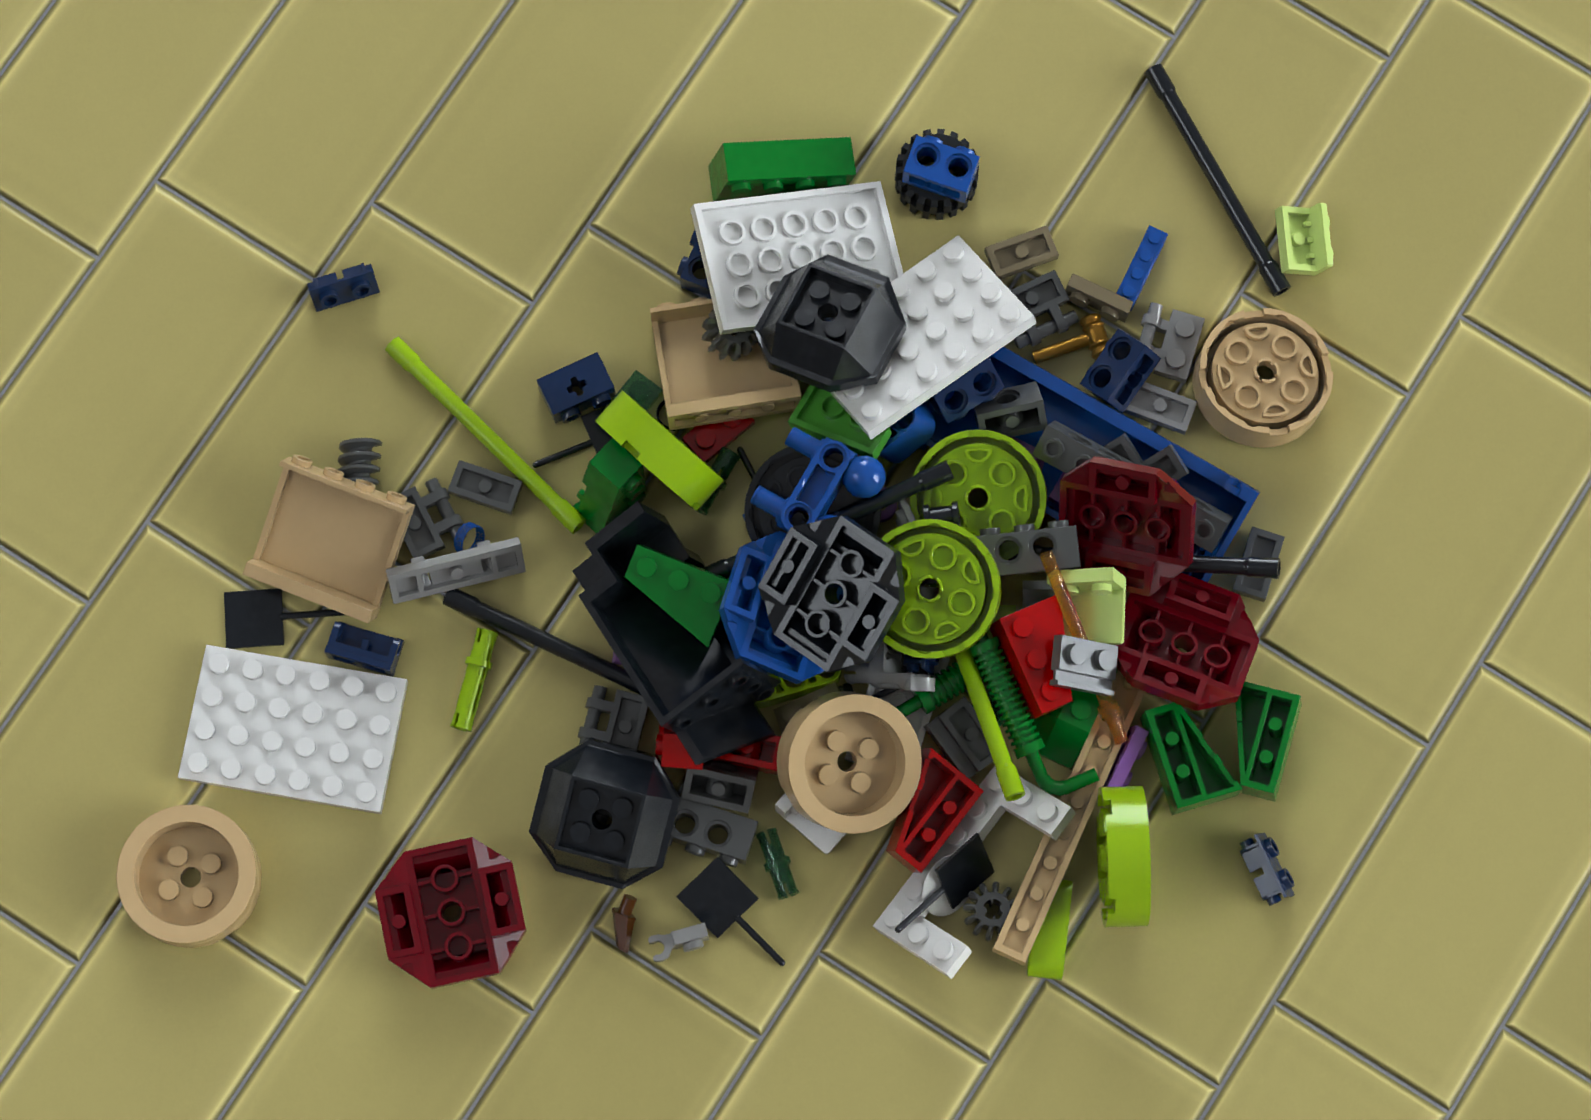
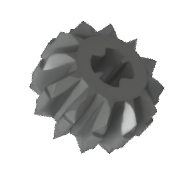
M714 309L711 310L709 318L702 324V328L706 330L702 335V340L712 343L708 348V352H714L717 349L720 360L725 359L727 355L730 356L732 361L738 360L741 354L747 356L752 351V346L757 343L754 330L720 335Z
M999 882L993 883L992 892H989L987 886L981 883L979 885L981 896L973 891H970L968 894L969 899L975 904L967 903L963 905V911L974 913L965 918V924L971 925L977 922L978 925L972 932L975 936L979 935L982 929L987 930L985 935L986 941H991L994 930L999 935L1015 898L1009 901L1007 899L1012 892L1010 887H1007L1003 894L998 893ZM989 904L991 908L992 904L998 905V915L1001 917L996 919L994 915L992 919L985 916L987 909L984 906Z

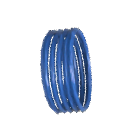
M472 522L463 524L456 532L454 538L455 550L457 552L463 551L464 537L472 528L476 529V537L469 549L475 548L477 546L475 545L476 542L484 541L485 533L483 528Z

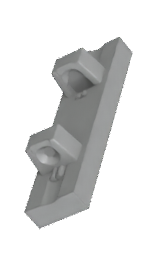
M516 537L495 543L485 540L477 542V547L426 560L423 556L410 559V564L386 569L393 603L410 601L526 572L519 538Z

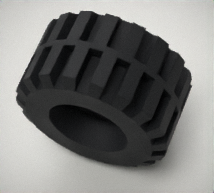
M931 129L923 131V137L926 135L937 137L943 141V144L950 147L963 146L969 148V142L965 138L959 141L958 134L953 131L950 136L944 134L945 129H937V134H932ZM915 134L911 137L910 144L905 142L902 146L901 154H898L896 161L895 188L897 194H901L900 201L904 206L910 204L909 211L913 214H916L918 210L921 211L922 218L929 219L930 214L936 215V220H943V216L948 213L950 218L956 216L957 209L963 211L968 206V200L972 201L975 195L979 166L965 203L902 182L903 170L916 135H918ZM922 156L918 159L921 165L935 162L929 156ZM961 167L952 168L956 177L966 174V171Z

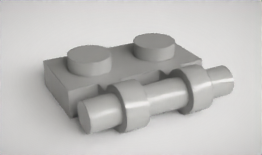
M1152 302L1150 303L1148 313L1143 314L1141 321L1143 329L1139 341L1161 358L1153 374L1186 383L1205 318L1173 309L1170 320L1167 321L1160 317L1163 306ZM1156 331L1165 334L1161 349L1152 345Z

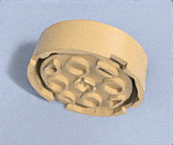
M1272 308L1237 312L1221 321L1211 331L1196 360L1193 371V391L1197 405L1209 424L1232 441L1260 448L1287 444L1309 430L1330 396L1333 385V372L1331 371L1328 358V349L1321 337L1311 326L1290 313ZM1260 366L1269 367L1273 371L1274 377L1269 380H1260L1257 368Z
M839 691L824 694L804 708H800L785 727L777 751L779 782L794 809L809 821L841 833H866L890 823L910 803L918 787L921 775L922 757L920 744L908 719L890 703L880 698L857 692ZM848 751L853 757L854 764L849 769L842 771L838 767L837 759L842 752Z
M178 805L154 813L134 829L121 850L116 879L121 902L130 918L140 928L166 944L183 948H197L217 943L233 931H237L245 923L257 903L261 889L262 873L257 851L245 832L234 821L212 808L199 805ZM190 869H197L201 874L199 884L195 887L184 886L182 875Z

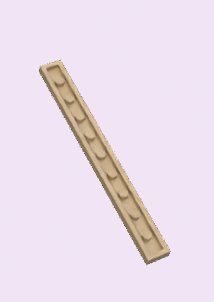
M1119 669L1116 679L1112 682L1114 696H1106L1069 776L1071 778L1095 768L1100 781L1060 797L1059 800L1072 807L1076 815L1056 841L1045 834L1043 835L992 949V952L1023 966L1097 802L1098 789L1105 784L1145 691L1130 686Z

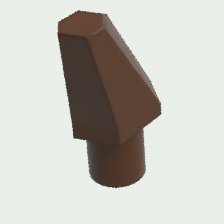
M624 894L619 908H612L616 946L624 953L629 951L634 922L636 920L632 911L637 899L628 894Z

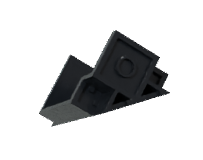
M637 501L585 542L592 556L572 570L585 590L578 595L661 727L676 733L696 765L775 736L776 734L755 702L765 700L774 693V688L781 683L779 677L744 659H736L722 620L712 645L707 647L624 577L638 544L645 545L697 567H705L698 554L685 548L664 515Z

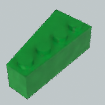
M851 137L723 143L708 166L713 202L849 185L856 176Z

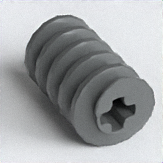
M352 438L342 441L339 444V450L344 454L338 457V463L343 467L338 470L344 473L343 477L355 482L356 479H363L379 485V480L370 477V474L380 472V467L371 464V461L381 459V454L372 451V448L382 446V442L373 438Z

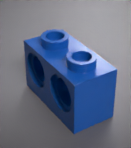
M916 135L903 170L902 182L965 203L979 166L980 156L975 155L974 151L963 146L953 148L945 145L942 140L934 136L926 135L921 137ZM922 156H929L934 159L935 163L930 166H923L918 162V159ZM953 167H961L966 171V174L956 177L949 170Z

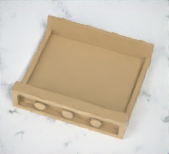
M698 297L686 303L674 304L666 302L657 307L650 308L669 431L795 410L801 400L800 386L797 379L769 369L758 343L752 346V351L749 355L743 356L741 354V357L736 361H732L729 355L725 359L720 360L717 349L714 352H708V348L712 343L702 340V335L706 332L702 328V324L709 318V313L714 309L712 299Z
M293 455V457L281 460L279 466L283 467L255 554L253 559L246 562L242 575L360 621L371 622L377 618L388 586L386 569L395 566L415 505L406 502L407 497L400 493L388 491L386 494L375 490L376 485L369 481L356 479L355 482L344 478V473L332 467L321 469L313 466V461L307 457Z

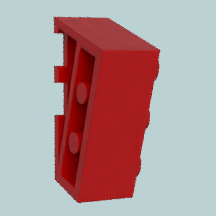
M1060 593L999 618L992 623L989 629L993 637L998 636L1001 643L999 650H1004L1001 654L1002 656L1006 655L1007 658L1004 661H1008L1009 665H1007V668L1012 669L1009 673L1010 675H1015L1012 680H1017L1018 684H1015L1016 688L1020 687L1021 690L1018 693L1023 694L1020 698L1021 700L1025 699L1024 707L1028 706L1029 709L1026 711L1032 714L1029 718H1038L1072 701L1071 689L1049 685L1050 680H1053L1054 670H1051L1054 635H1065Z
M921 748L922 767L918 787L910 803L898 815L886 848V852L911 872L916 873L923 872L984 792V790L932 748Z

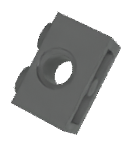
M1036 381L1004 388L992 400L980 403L973 408L978 430L994 431L1010 438L1045 430L1048 425L1043 398Z
M709 760L704 762L703 770L687 769L681 799L748 814L759 770Z

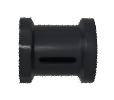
M952 501L951 505L930 507L928 504L923 505L924 519H939L961 526L958 501Z

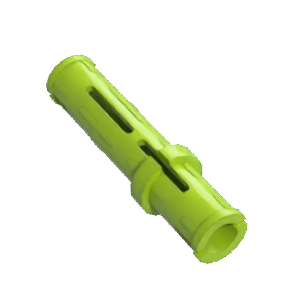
M477 628L471 654L465 660L467 668L450 725L452 728L472 732L487 672L492 669L493 663L490 661L498 637L497 632L484 628Z

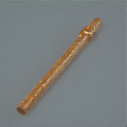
M1050 550L1040 554V559L1071 636L1088 640L1053 551ZM1096 695L1099 702L1098 712L1102 721L1107 722L1115 744L1118 745L1126 742L1128 737L1119 718L1121 711L1117 701L1112 700L1111 696Z

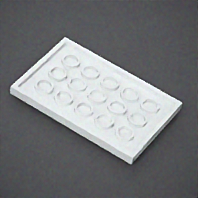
M881 181L693 204L690 208L720 335L754 330L783 276L827 254L887 276L890 282L903 274ZM829 317V318L823 319V321H825V320H833V319H835V318Z
M959 235L891 282L906 322V331L878 383L869 386H863L862 384L851 389L831 392L832 396L870 439L879 435L1036 324L1034 315Z
M206 645L178 778L180 780L382 814L408 680Z

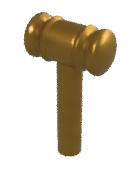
M1091 313L1080 319L1079 324L1083 327L1082 332L1084 334L1032 351L1034 363L1038 364L1089 346V351H1092L1091 357L1096 360L1109 340L1104 328V322L1101 321V315L1099 313Z

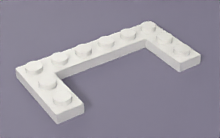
M995 766L979 785L984 792L922 873L913 872L873 925L878 932L950 979L954 977L972 953V950L925 919L929 913L927 909L900 933L895 932V928L923 903V883L930 869L940 859L952 855L975 833L980 835L983 842L1005 811L1055 841L1076 815L1072 807L1020 777L1026 794L1018 800L1006 801L996 775Z

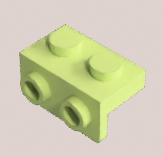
M1318 203L1311 208L1280 206L1275 209L1281 273L1315 276L1332 267L1334 253L1331 247L1330 219L1327 212V204Z

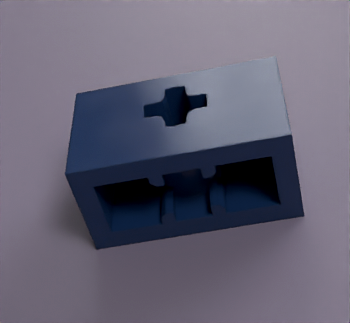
M598 352L537 379L539 391L555 424L563 421V423L574 421L582 415V411L591 407L594 409L602 408L612 401V397L616 396L615 387ZM578 386L580 390H583V394L578 396L576 392H573L572 388Z

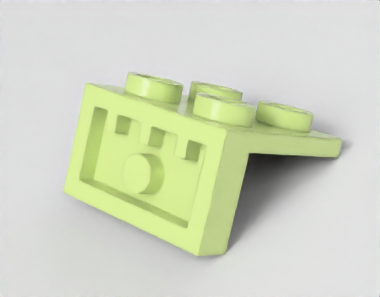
M1114 567L1047 570V584L1055 589L1058 594L1060 593L1065 635L1111 645L1124 643L1126 577Z

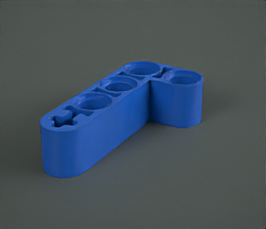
M926 401L890 426L892 435L879 455L881 458L894 464L901 463L932 437L936 424Z

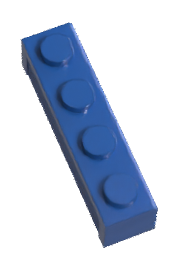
M1150 225L1116 293L1133 301L1130 311L1133 310L1168 236L1166 232Z

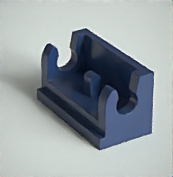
M335 621L324 652L329 659L393 677L404 640Z

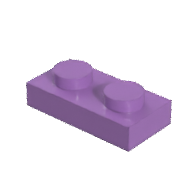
M1139 726L1129 727L1103 787L1128 786L1133 775L1130 770L1135 760H1139L1146 750L1147 742H1145V739L1149 733L1148 731Z

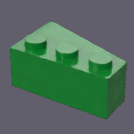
M612 438L589 461L582 480L587 486L586 490L580 489L578 491L577 497L580 501L573 507L587 520L585 524L595 533H598L637 501L642 502L645 499L646 494L644 492L647 488L643 465Z
M638 544L624 577L705 646L710 647L722 620L719 608L729 579L645 545Z
M1244 682L1239 698L1235 703L1242 793L1275 802L1302 706L1301 695Z
M1172 702L1144 711L1140 721L1143 729L1149 732L1146 739L1172 815L1235 797L1243 790L1238 781H1235L1225 768L1218 754H1215L1204 740L1203 734L1181 705Z

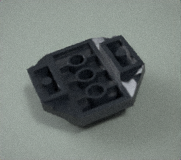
M827 254L783 276L754 328V334L769 369L831 393L851 389L862 384L863 386L877 384L906 331V322L889 277ZM825 318H835L831 321H823Z
M840 515L791 527L758 585L761 598L765 600L767 615L774 635L826 672H835L872 661L905 603L901 552L848 516ZM840 586L844 593L841 602L837 598V590Z
M591 737L545 766L529 833L555 871L624 889L663 868L681 799L664 767H661L658 755ZM599 809L607 810L612 816V823L608 825L599 823L596 819V811Z

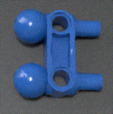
M793 427L785 440V445L810 458L808 467L791 496L786 500L759 485L750 503L776 517V526L788 532L793 527L791 524L792 516L797 512H805L809 515L806 524L836 517V515H826L843 484L851 495L858 498H870L878 494L886 481V473L882 463L874 457L867 455L858 456L857 453L848 449L842 442L832 440L829 437L818 440L804 431ZM832 453H839L843 456L841 465L835 468L828 467L825 463L827 457Z

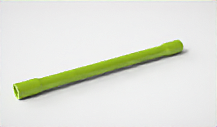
M399 336L387 345L385 351L405 371L410 372L520 481H523V484L550 509L556 519L572 534L582 528L587 520L566 499L559 496L421 361L419 355Z
M938 583L928 584L930 587H936L940 590ZM967 649L956 654L955 658L995 764L996 775L1005 800L1015 801L1022 798L1026 793L1016 766L1012 763L979 670L974 662L975 659L972 657L970 650Z

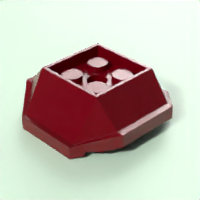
M1093 456L1066 473L1060 480L1059 521L1069 520V526L1076 525L1081 562V568L1078 569L1114 567L1126 577V592L1150 597L1163 585L1187 569L1192 563L1196 499L1183 489L1176 479L1168 476L1162 469Z
M1180 573L1150 597L1134 593L1129 594L1125 605L1124 643L1116 645L1119 646L1117 668L1130 686L1195 711L1237 702L1259 644V638L1245 612L1246 607L1240 594ZM1177 648L1184 649L1187 652H1181Z
M473 837L403 852L385 879L382 880L375 890L388 960L431 989L501 974L527 931L512 861ZM451 905H457L462 909L461 917L455 922H447L443 916L445 909Z

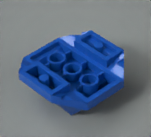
M778 531L747 543L738 549L719 613L736 659H744L764 669L766 672L798 684L825 670L774 635L767 615L765 600L761 598L758 585L787 535L784 532ZM840 586L837 590V598L841 602L844 593Z

